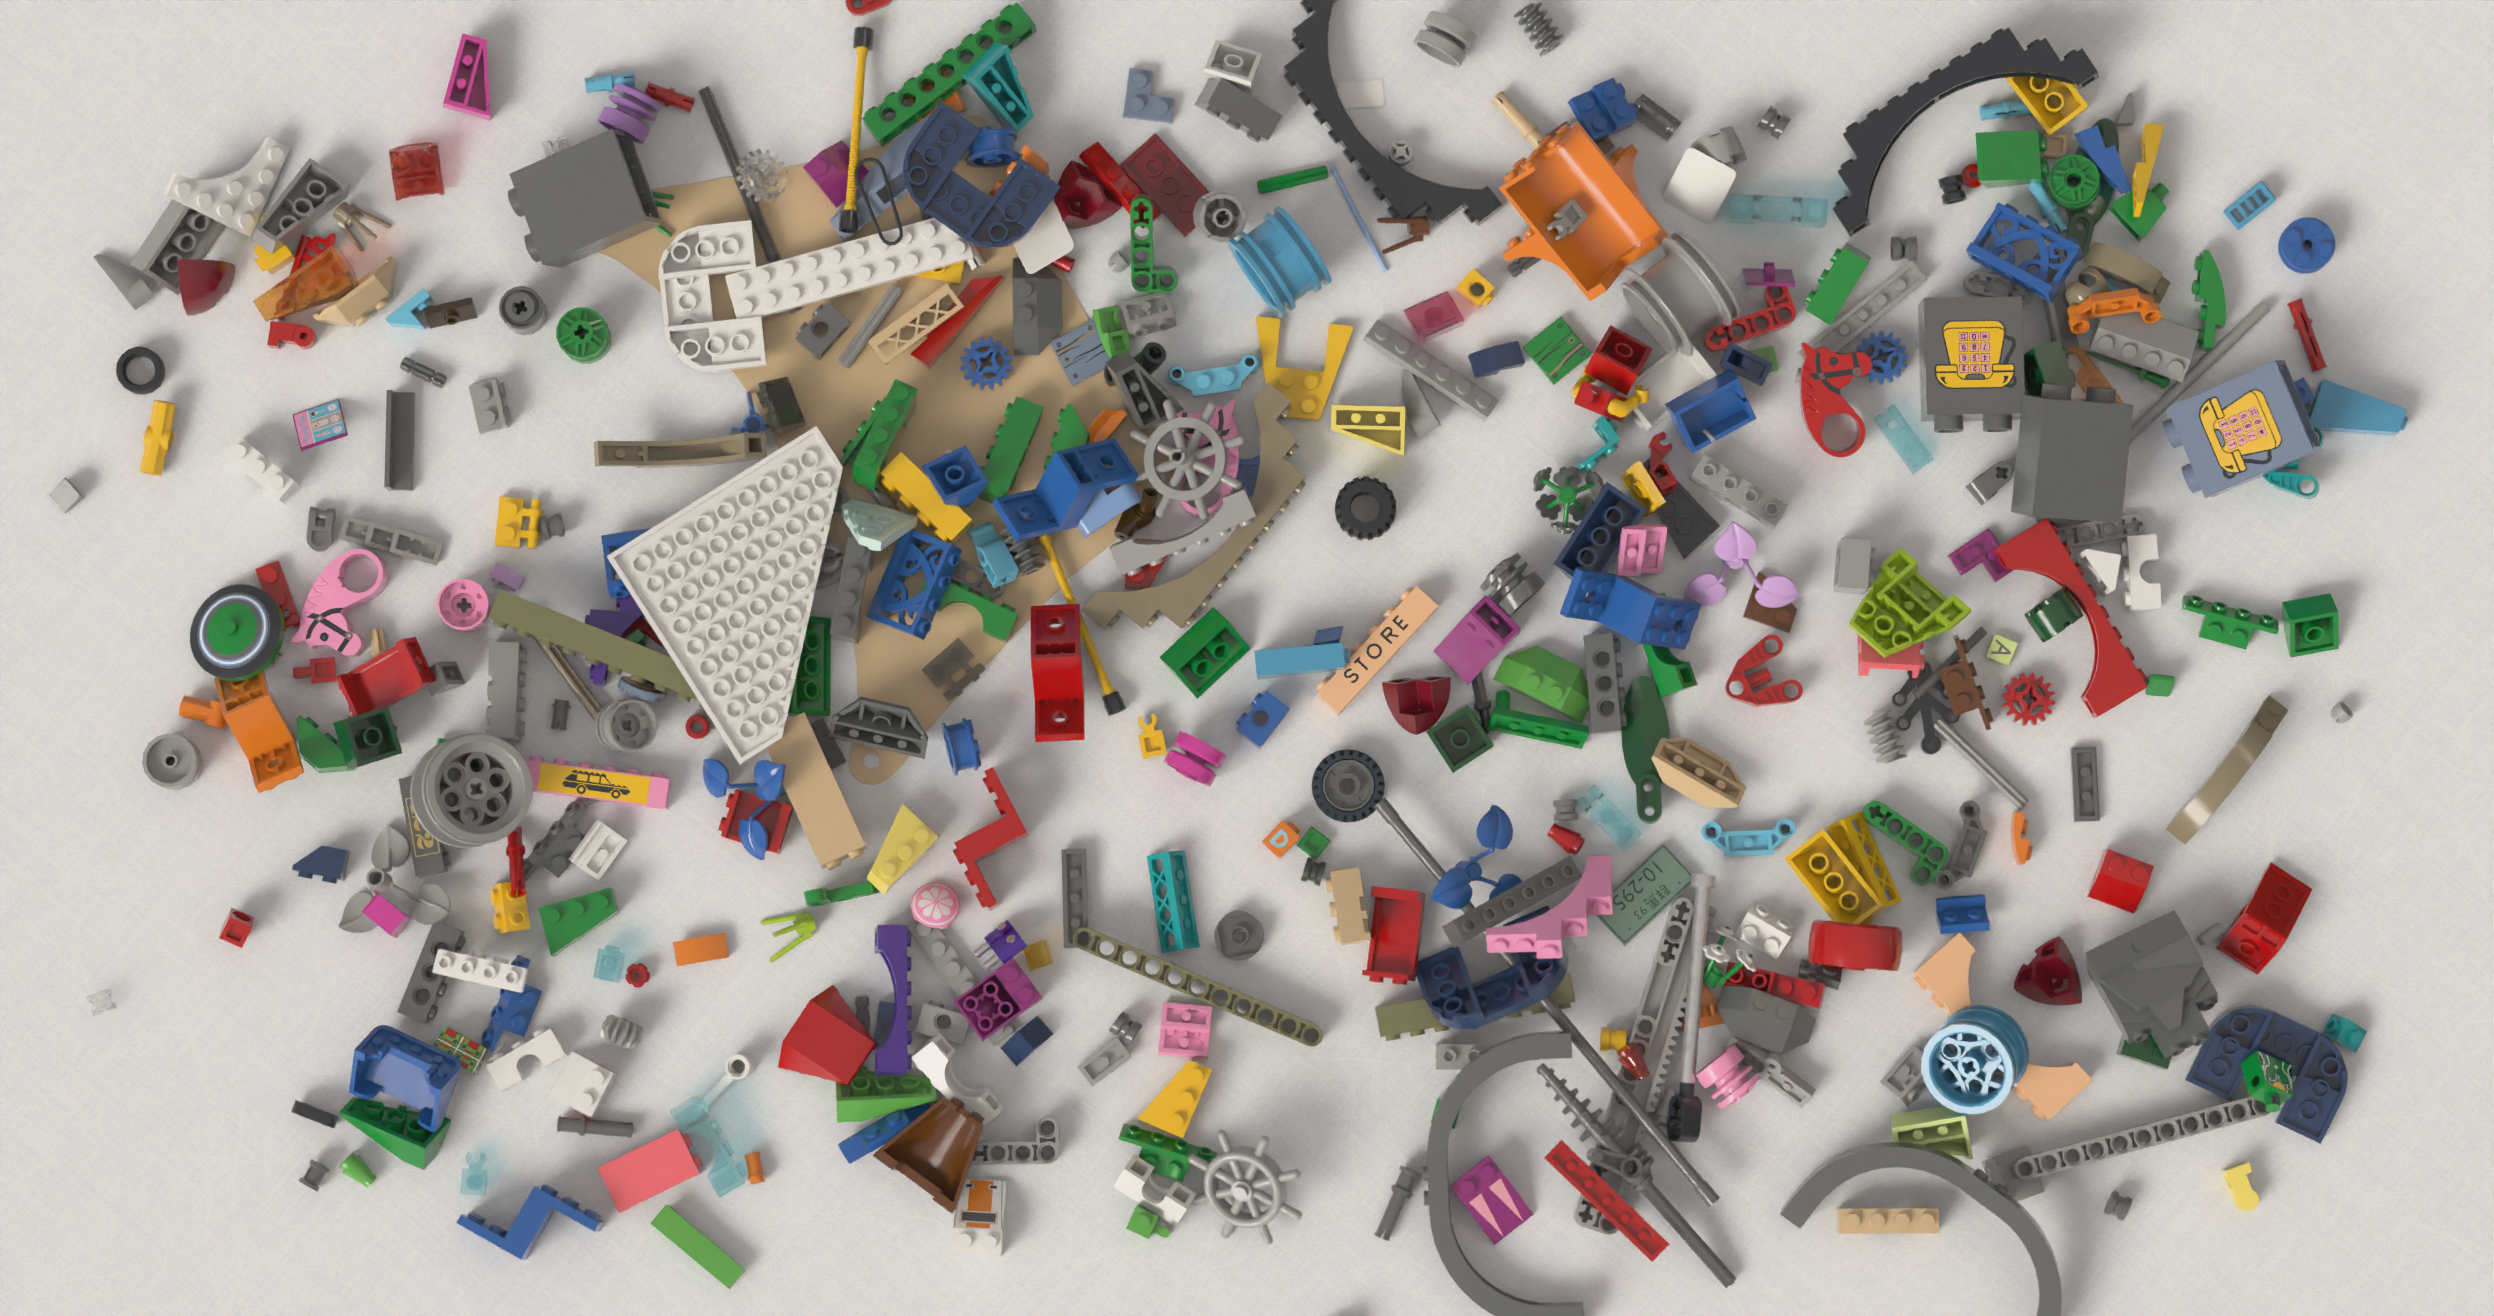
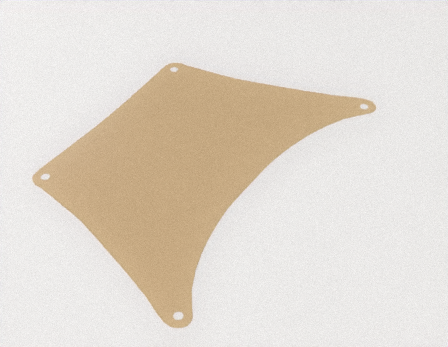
M962 116L978 128L983 126L990 127L987 121L980 116ZM895 140L890 141L883 147L877 145L859 151L858 159L860 161L865 158H875L878 160ZM968 149L953 171L991 197L990 192L997 181L1001 179L1004 181L1007 178L1005 173L1010 164L994 168L969 166L966 163V158L969 156ZM869 161L863 165L870 171L875 162ZM807 163L749 173L745 176L748 177L746 180H749L747 182L750 183L749 186H752L750 187L752 188L751 191H754L752 194H755L753 197H756L754 200H757L755 201L758 202L756 205H759L758 208H761L759 209V211H762L760 214L763 213L761 215L764 216L762 219H765L763 222H766V227H769L767 230H770L768 233H771L769 235L772 236L770 239L773 238L771 241H774L773 244H776L774 247H777L775 250H778L776 252H779L777 255H780L778 257L781 258L780 260L878 233L872 220L858 230L857 233L843 241L829 221L844 203L835 208L805 173L803 166ZM733 176L651 189L653 192L674 195L673 200L654 197V200L670 205L669 209L658 206L657 208L663 221L661 226L671 232L672 236L668 237L656 228H652L598 252L617 260L661 293L658 274L660 260L665 249L668 248L677 235L696 226L751 219ZM909 193L895 202L902 227L922 221L920 208ZM892 206L876 217L881 232L898 228ZM753 227L756 266L759 267L769 263L764 249H762L763 246L760 244L757 232ZM1014 245L999 249L975 246L985 264L980 267L976 259H974L978 269L972 271L968 262L965 261L961 285L947 283L958 297L972 279L997 277L998 275L1004 277V281L930 370L910 355L912 351L927 339L926 336L886 365L868 343L850 368L842 366L838 361L892 284L900 287L903 290V294L872 337L946 284V282L915 276L799 307L802 309L791 315L787 310L762 317L767 366L732 370L747 392H751L753 402L766 424L771 425L770 431L779 448H782L817 426L839 461L844 455L842 452L844 446L849 440H855L858 436L857 428L863 420L868 422L873 415L870 412L872 407L878 400L882 402L886 398L895 379L917 388L916 408L907 427L901 426L897 432L896 438L889 450L885 467L902 452L924 474L922 465L941 457L947 450L952 452L965 445L980 468L981 466L986 467L989 461L986 459L990 445L995 446L998 438H995L999 424L1004 425L1007 419L1004 413L1008 403L1013 404L1017 396L1043 407L1041 420L1031 445L1027 446L1028 450L1022 466L1017 469L1019 471L1013 489L1009 488L1008 495L1036 489L1046 470L1043 469L1047 455L1052 456L1054 446H1050L1054 431L1059 432L1061 423H1058L1057 420L1060 409H1065L1067 403L1072 404L1088 436L1089 426L1104 409H1122L1128 415L1127 419L1110 439H1116L1137 472L1145 469L1144 451L1146 445L1131 438L1130 432L1132 430H1140L1132 422L1117 387L1107 385L1104 378V370L1072 386L1050 343L1039 355L1014 356L1012 275L1013 258H1019ZM1049 265L1047 267L1062 280L1063 329L1053 339L1055 340L1090 321L1063 271ZM737 272L709 275L714 321L736 319L725 276ZM951 297L940 303L939 310L947 311L954 302ZM829 302L851 322V326L818 361L797 342L796 337L798 334H796V331L803 323L809 324L814 318L813 312L821 304L825 306ZM926 313L920 318L919 325L930 326L934 323L935 313ZM938 314V319L941 318L943 314ZM820 324L815 329V333L820 336L828 332V326L825 324ZM907 327L900 333V339L911 340L915 335V327ZM919 328L918 334L922 332L924 329ZM980 337L984 339V342H988L989 337H992L994 344L999 340L1002 341L1001 349L1008 347L1009 352L1006 356H1012L1013 358L1011 362H1007L1013 366V370L1006 371L1010 378H1002L1003 385L1000 387L995 383L993 390L989 388V385H985L984 390H981L979 383L972 387V379H964L965 374L968 372L961 371L960 369L961 366L965 365V363L960 361V357L967 356L963 349H971V341L979 344ZM888 341L879 348L885 357H888L895 351L896 342ZM899 343L898 348L903 346L905 343ZM983 348L978 350V352H988L990 348ZM998 354L996 363L1000 365V367H1002L1003 359L1001 355ZM991 358L987 361H981L983 365L982 369H985L986 366H992L990 362ZM971 360L970 368L975 373L977 364ZM986 375L984 379L994 378L995 375ZM1152 426L1142 433L1151 436L1155 429ZM1157 451L1156 465L1169 461V456ZM847 463L842 470L839 487L847 492L849 500L857 498L877 504L872 495L867 491L868 488L852 481L853 466ZM1176 469L1164 472L1167 485H1169ZM1149 479L1133 484L1141 498L1145 488L1155 489ZM882 483L889 496L897 501L896 505L901 512L917 516L918 512L914 508L910 511L900 502V494L897 492L892 494ZM1124 484L1117 485V486H1113V487H1109V488H1110L1111 491L1113 492L1114 490H1116L1117 488H1119L1120 486H1122V485H1124ZM1158 492V496L1156 498L1154 506L1155 509L1158 507L1163 497V495L1160 492ZM836 496L835 504H839L841 497ZM976 498L969 507L958 506L972 519L973 527L991 522L999 539L1004 541L1008 538L1000 536V532L1006 529L1007 526L993 504ZM841 511L833 512L827 536L828 539L834 541L839 546L842 555L832 557L833 561H836L840 557L844 559L848 537L855 538L842 518ZM1022 513L1023 516L1031 518L1029 515H1025ZM1122 513L1085 538L1077 526L1076 528L1055 532L1050 535L1052 538L1051 543L1054 546L1057 558H1059L1058 561H1060L1059 564H1061L1067 580L1118 539L1114 535V531ZM917 516V526L913 530L939 539L935 533L936 529L932 525L929 528L926 527ZM966 533L955 544L956 547L962 550L960 559L983 569L979 562L976 548ZM1035 537L1029 544L1038 545V548L1033 553L1042 555L1037 560V563H1045V566L1023 577H1020L1023 573H1018L1015 581L1005 584V591L1002 596L993 599V603L999 606L1005 603L1016 609L1014 613L1019 616L1007 643L983 632V619L980 612L975 607L966 603H953L945 607L941 612L936 611L931 629L924 640L884 626L866 617L899 538L881 551H876L872 572H868L860 614L862 624L858 644L853 643L857 665L858 698L865 697L909 707L926 733L968 684L1031 618V606L1044 605L1061 587L1059 586L1060 583H1058L1059 580H1057L1054 574L1055 572L1052 569L1050 560H1048V554H1046L1043 548L1044 546ZM921 541L920 546L928 543ZM939 554L940 557H939V558L937 559V561H936L937 565H938V563H939V560H940L942 554ZM913 562L910 566V569H912L915 566L913 565ZM922 568L916 574L906 576L903 584L908 590V599L920 593L926 580ZM969 570L965 574V580L968 583H975L979 578V574L975 570ZM983 575V580L978 586L980 589H982L983 584L988 586L990 593L1001 589L999 586L993 588L992 584L985 580L987 575ZM951 580L950 582L956 586L958 584V582H955L953 580ZM971 589V593L980 595L979 592ZM900 590L898 597L900 596L902 600V592ZM908 611L905 612V621L908 625H912L917 612L913 614V619L908 616ZM899 612L890 613L888 619L899 623ZM852 743L849 758L850 771L854 778L863 784H879L890 778L904 764L909 755ZM873 753L879 757L880 763L876 769H868L864 765V758L867 754Z

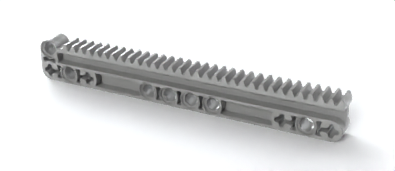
M1678 898L1670 906L1617 1074L1620 1081L1647 1113L1655 1111V1108L1650 1104L1658 1102L1654 1093H1660L1661 1089L1656 1085L1664 1083L1660 1074H1667V1070L1662 1066L1670 1064V1061L1665 1056L1673 1055V1052L1668 1047L1676 1045V1042L1671 1037L1679 1036V1033L1674 1028L1681 1027L1682 1023L1677 1018L1685 1017V1014L1680 1009L1686 1008V1003L1683 999H1687L1686 990L1688 988L1694 901L1687 898ZM1682 903L1688 909V913H1683L1680 921H1685V924L1679 921H1671L1672 917L1674 919L1678 917L1679 910L1676 909V906H1680ZM1709 906L1708 924H1712L1715 921L1710 915L1718 912L1713 906ZM1677 926L1680 929L1681 936L1679 939L1675 940L1669 937V927ZM1707 926V933H1710L1712 929ZM1664 940L1670 944H1678L1677 948L1674 946L1671 948L1670 955L1673 956V960H1668L1667 963L1664 962V957L1661 956V953H1665L1669 946L1664 945ZM1641 1020H1647L1651 1023L1649 1033L1643 1034L1639 1031L1638 1024ZM1639 1043L1643 1046L1644 1053L1641 1057L1632 1055L1631 1047L1633 1044ZM1632 1067L1636 1070L1637 1075L1633 1081H1628L1624 1078L1623 1072L1625 1068ZM1612 1090L1602 1124L1611 1118L1615 1120L1608 1130L1612 1136L1623 1128L1627 1130V1133L1619 1142L1627 1150L1630 1146L1639 1142V1140H1646L1647 1137L1642 1134V1131L1646 1130L1625 1105L1617 1102L1616 1094ZM1596 1143L1594 1148L1601 1149V1147ZM1631 1160L1625 1164L1624 1169L1626 1173L1633 1169ZM1590 1162L1589 1167L1597 1174V1170L1594 1169L1596 1164ZM1609 1170L1601 1172L1600 1177L1620 1197H1628L1629 1194L1624 1191V1188L1631 1187L1630 1183L1622 1176ZM1581 1193L1579 1194L1574 1210V1221L1581 1227L1603 1234H1615L1618 1229L1614 1227L1610 1231L1605 1230L1602 1225L1605 1216L1592 1206H1590L1588 1214L1592 1215L1591 1220H1586L1585 1223L1582 1222L1579 1212H1584L1587 1206L1582 1205V1201L1590 1202Z

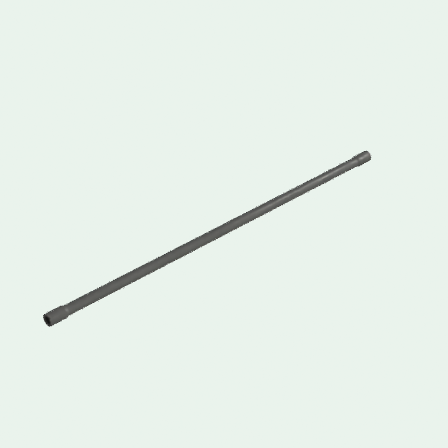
M1386 798L1382 799L1374 808L1393 827L1439 882L1446 873L1445 870L1404 823L1399 813ZM1470 901L1461 910L1467 913L1476 907ZM1485 931V932H1483V933H1481V934H1482V935L1485 937V939H1486V931ZM1513 952L1498 953L1510 968L1517 965ZM1549 996L1539 1001L1562 1031L1571 1030L1572 1043L1691 1183L1696 1193L1706 1205L1710 1207L1720 1199L1718 1194L1707 1181L1703 1180L1553 999Z

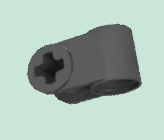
M1998 462L1975 478L1966 488L1982 506L2011 480L2013 469L2008 463ZM1996 468L1998 470L2004 469L2006 471L2004 473L2005 479L2002 477L1999 479L1996 478L1995 475L1998 473Z

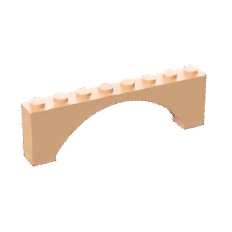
M1956 933L1913 972L1916 976L1914 981L1921 989L1925 990L1927 988L1932 993L1931 1000L1940 1009L1944 1007L1949 1012L1948 1018L1957 1010L1971 1006L1968 976L1971 956L1976 950L1961 933ZM2073 1062L2066 1067H2044L2028 1063L2026 1072L2013 1091L2022 1101L2028 1100L2033 1106L2030 1110L2039 1120L2042 1118L2050 1120L2093 1080L2077 1062ZM1999 1069L1997 1073L2004 1077V1072Z

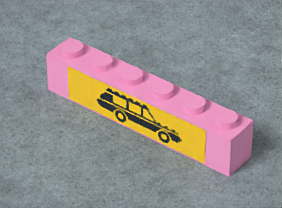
M530 756L529 760L524 759L531 773L533 792L668 809L671 780L666 779V774L652 772L651 776L641 775L642 771L627 769V773L617 772V767L603 766L602 770L593 769V764L578 762L577 767L568 765L569 761L554 759V763L544 762L543 757Z

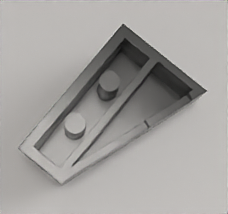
M1223 78L1208 79L1194 104L1210 115L1225 121L1233 129H1240L1247 133L1246 136L1257 143L1270 139L1282 117L1275 110Z

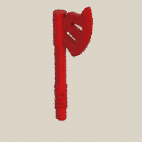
M335 233L330 234L327 238L315 236L313 239L301 235L276 319L285 320L302 262L306 260L311 268L321 264L334 248L336 241ZM320 243L326 247L322 250L317 245ZM307 249L313 250L318 256L313 257L307 252Z

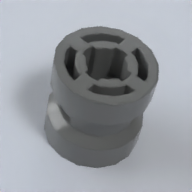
M1770 106L1757 126L1763 130H1770L1771 135L1778 139L1791 119L1786 115L1780 116L1777 109Z
M1908 236L1907 239L1891 237V260L1900 261L1902 258H1907L1909 261L1917 260V237Z
M1122 1011L1109 1029V1032L1121 1036L1123 1042L1129 1045L1143 1025L1138 1021L1133 1022L1129 1015Z

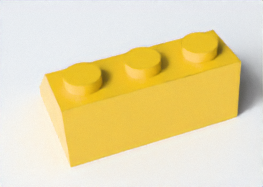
M2038 77L2005 78L2049 136L2069 124L2089 107L2071 84Z

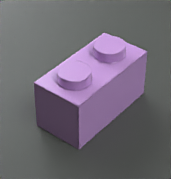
M496 563L490 574L493 582L499 585L501 583L507 585L506 589L512 592L514 590L519 592L526 579L524 576L499 563Z

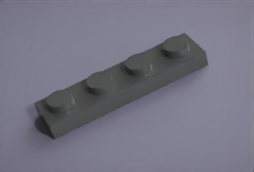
M1061 849L1064 948H1078L1073 942V935L1078 928L1088 927L1086 849ZM1082 931L1077 935V941L1081 945L1089 944V934L1086 931Z

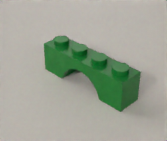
M925 580V582H924V584H923V586H922L920 592H922L925 588H927V587H926V580ZM958 582L957 586L950 583L942 597L938 612H941L945 607L953 603L969 604L980 612L983 619V632L1007 643L1019 617L1018 614L1014 613L1016 609L1005 603L999 606L993 603L994 598L980 592L979 596L970 592L972 588Z
M1643 644L1648 664L1651 667L1661 698L1698 685L1690 662L1676 658L1668 647Z

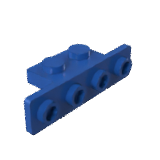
M517 955L511 965L527 969L530 959ZM526 984L522 993L500 989V999L491 1011V1021L488 1028L482 1034L481 1045L493 1052L503 1029L524 1037L542 991Z
M929 1103L890 1113L840 1142L838 1147L848 1163L851 1164L886 1144L931 1108Z

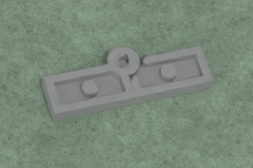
M1733 1036L1723 1046V1049L1727 1050L1735 1044L1745 1056L1741 1062L1745 1066L1752 1065L1754 1073H1758L1762 1079L1801 1108L1816 1091L1806 1081L1785 1066V1059L1778 1053H1768L1760 1047L1735 1039Z

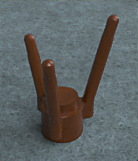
M1427 216L1377 219L1378 223L1407 224L1408 234H1413L1414 236L1382 250L1383 254L1395 251L1414 242L1423 241V236L1430 233Z

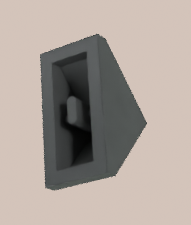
M456 661L437 662L430 667L436 680L427 686L431 696L466 684Z

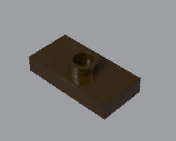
M472 297L424 308L425 317L430 329L478 318Z

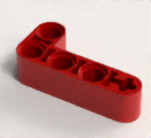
M1766 286L1764 299L1768 308L1733 320L1730 326L1722 324L1711 328L1704 337L1705 348L1710 352H1719L1727 348L1729 344L1727 338L1730 342L1739 345L1790 326L1796 317V310L1787 286ZM1778 287L1782 292V296L1780 298H1773L1769 293V289ZM1787 310L1790 314V319L1788 321L1781 320L1778 317V311ZM1755 319H1765L1767 328L1759 329L1756 327ZM1735 326L1742 327L1745 332L1744 336H1734L1732 328ZM1724 330H1726L1727 337L1722 338L1718 345L1715 342H1710L1712 335H1715L1716 338L1722 337L1725 334Z

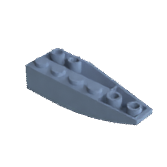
M931 114L892 142L878 159L885 168L894 202H897L909 193L904 180V158L911 142ZM875 163L863 178L861 184L876 218L892 206L882 170ZM857 186L855 206L856 212H859L858 230H860L872 221V217L859 186ZM846 201L829 221L843 241L854 234L839 231L840 211L844 210Z

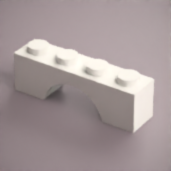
M939 1032L918 1048L911 1058L914 1060L916 1067L928 1076L934 1088L940 1090L950 1100L953 1096L965 1103L963 1108L971 1113L974 1110L985 1118L983 1121L985 1126L997 1117L1004 1106L988 1088L981 1090L970 1089L956 1079L951 1064L955 1049Z

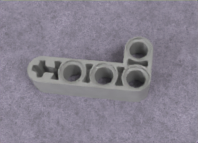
M1052 1117L1040 1119L1036 1127V1142H978L977 1151H985L984 1146H989L987 1150L989 1161H984L985 1156H977L976 1161H972L971 1164L1054 1163L1060 1153L1059 1124ZM1051 1121L1054 1123L1055 1130L1051 1135L1042 1133L1041 1125L1043 1122ZM1047 1145L1055 1149V1156L1051 1160H1045L1041 1155V1150ZM996 1146L1003 1147L1006 1153L1005 1157L999 1161L992 1157V1150ZM1020 1146H1027L1029 1148L1030 1156L1028 1159L1020 1160L1017 1157L1016 1152Z

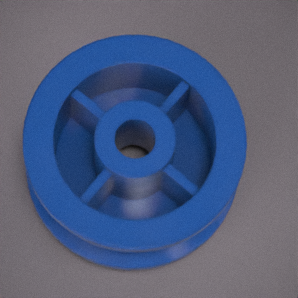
M988 126L979 127L981 132L969 147V156L966 158V163L977 168H994L1009 165L1016 160L1018 161L1020 155L1015 151L1014 143L1018 138L1017 133L1011 127L991 129Z
M2304 217L2293 221L2282 232L2278 242V253L2284 265L2290 270L2301 274L2314 273L2323 268L2332 258L2335 251V237L2330 227L2323 221L2312 217ZM2303 243H2307L2309 245V249H2306L2303 246Z
M962 718V722L948 726L942 723L944 743L953 774L956 776L958 771L974 768L975 771L978 770V767H981L980 748L977 739L974 740L973 737L974 729L971 719L966 720V718Z

